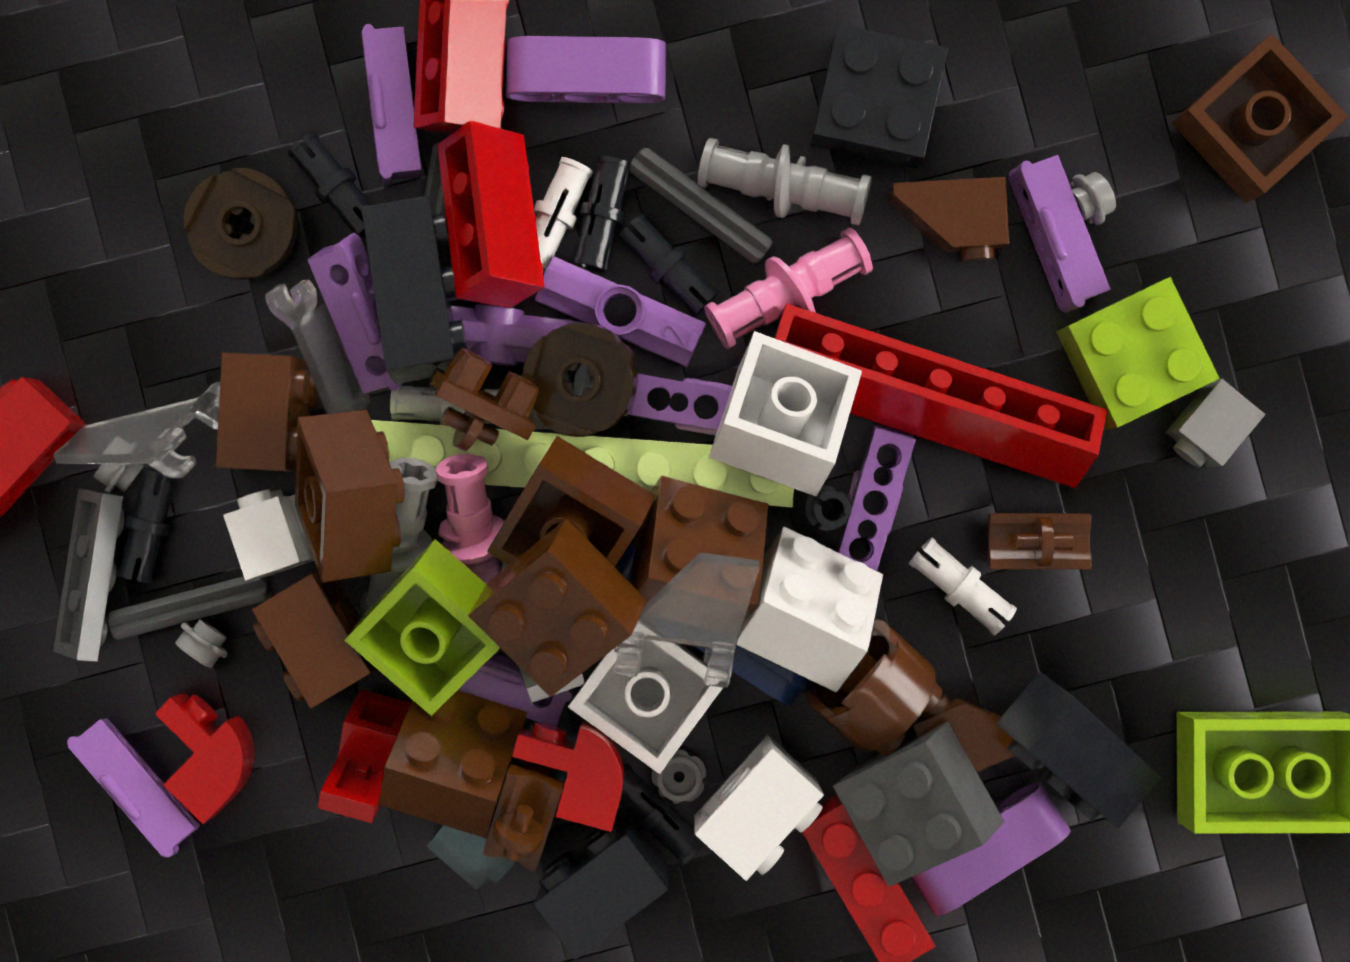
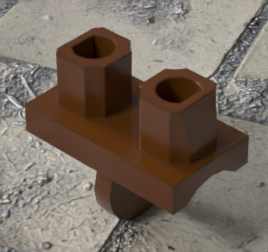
M461 348L446 371L436 367L428 382L436 388L435 395L465 410L463 414L447 407L442 414L441 422L456 429L453 437V446L467 451L476 439L492 446L498 438L499 431L484 424L485 420L528 440L536 426L529 415L539 392L538 387L532 381L509 371L496 396L480 389L492 365L488 360L465 348Z
M988 513V569L1091 570V514Z
M525 761L523 767L510 764L482 855L491 858L503 857L520 863L528 870L537 871L565 781L555 778L557 771L554 768Z

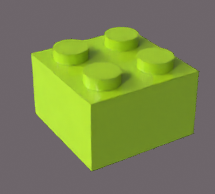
M1171 277L1056 331L1090 404L1107 409L1103 430L1118 428L1220 379Z
M436 539L372 604L344 640L431 716L500 649L468 616L487 584Z

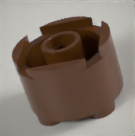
M874 620V629H872L868 652L839 690L834 692L818 684L815 694L808 689L807 702L813 710L858 749L863 751L876 750L880 755L884 756L894 752L900 746L904 739L905 731L909 729L921 714L930 711L936 706L942 696V688L936 683V672L933 665L886 622Z

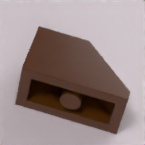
M1006 177L893 183L888 190V203L945 254L960 253L961 262L994 260V251H1001L1009 245Z
M942 695L933 709L921 714L910 726L915 738L949 722L976 772L1015 756L1007 749L1014 739L996 725L1002 716L958 698L949 701L947 695Z

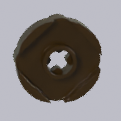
M248 168L232 169L233 171L223 172L218 176L212 175L203 180L194 189L184 210V230L188 233V241L192 247L190 249L195 258L210 271L233 280H260L269 276L273 270L279 268L285 262L295 245L298 233V211L295 205L291 202L286 191L277 182L259 171ZM245 210L252 213L250 222L255 225L250 235L243 234L240 239H233L234 228L227 224L229 217L232 214L241 217Z
M583 322L561 326L540 338L530 349L522 373V377L535 383L539 389L533 407L538 413L536 416L549 429L562 435L585 437L615 426L631 408L638 385L635 356L631 348L624 344L611 330L597 324ZM582 363L589 367L588 374L594 378L593 388H585L582 395H577L573 393L574 383L566 380L568 371H577Z

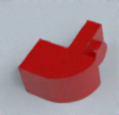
M360 689L344 720L339 754L320 791L319 809L373 823L380 808L379 799L384 768L411 703Z
M184 692L169 698L155 713L194 752L163 786L204 824L215 817L247 783L254 766L255 746L247 724L239 715L219 726L214 721L217 718L216 712L205 700L197 695L189 697Z
M585 721L580 726L576 742L566 740L567 731L552 725L534 723L533 730L522 728L518 734L512 757L568 772L556 817L612 832L624 785L623 761L612 739Z

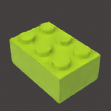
M1177 712V822L1194 834L1350 833V714L1345 712Z

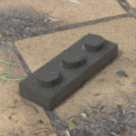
M79 488L53 651L75 660L98 661L99 649L104 644L108 631L107 619L105 617L108 592L112 590L116 580V567L113 562L116 539L122 533L125 521L122 508L123 496Z

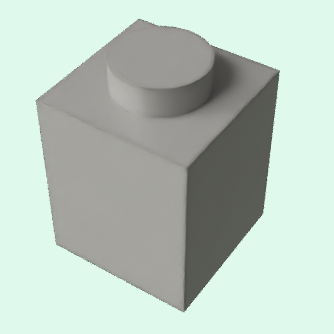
M1218 379L1203 386L1168 428L1166 433L1177 441L1173 447L1175 452L1191 465L1200 468L1203 464L1207 467H1220L1227 462L1266 414L1225 380Z

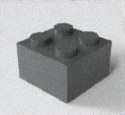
M949 722L900 744L889 755H877L857 765L833 786L889 887L983 846L1004 823L1002 816Z

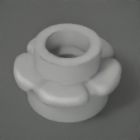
M1097 172L1087 176L1082 174L1075 175L1072 180L1073 182L1070 183V187L1083 220L1089 224H1102L1105 221V216L1112 213L1116 208V199L1110 184Z
M119 442L101 464L93 477L107 486L104 490L105 493H110L115 486L125 492L139 475L144 465L136 460L140 454L138 448L133 451L122 442Z
M199 619L195 626L188 623L181 625L184 631L175 644L193 659L208 668H212L220 656L223 658L227 657L226 649L222 647L227 637L215 627L202 619Z
M683 749L676 751L660 774L652 770V781L659 788V796L661 798L665 796L674 801L673 804H678L682 801L691 802L697 799L703 792L704 784L702 780L706 777L704 763L697 756H689L688 752ZM682 772L685 778L683 781L678 782L674 779V774Z

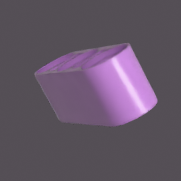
M518 36L509 38L506 41L505 97L508 99L524 102L655 103L665 100L666 43L662 40L642 37Z
M1041 782L1031 783L995 804L1004 823L983 846L911 877L934 915L940 916L955 910L1049 851L1070 834L1071 830Z

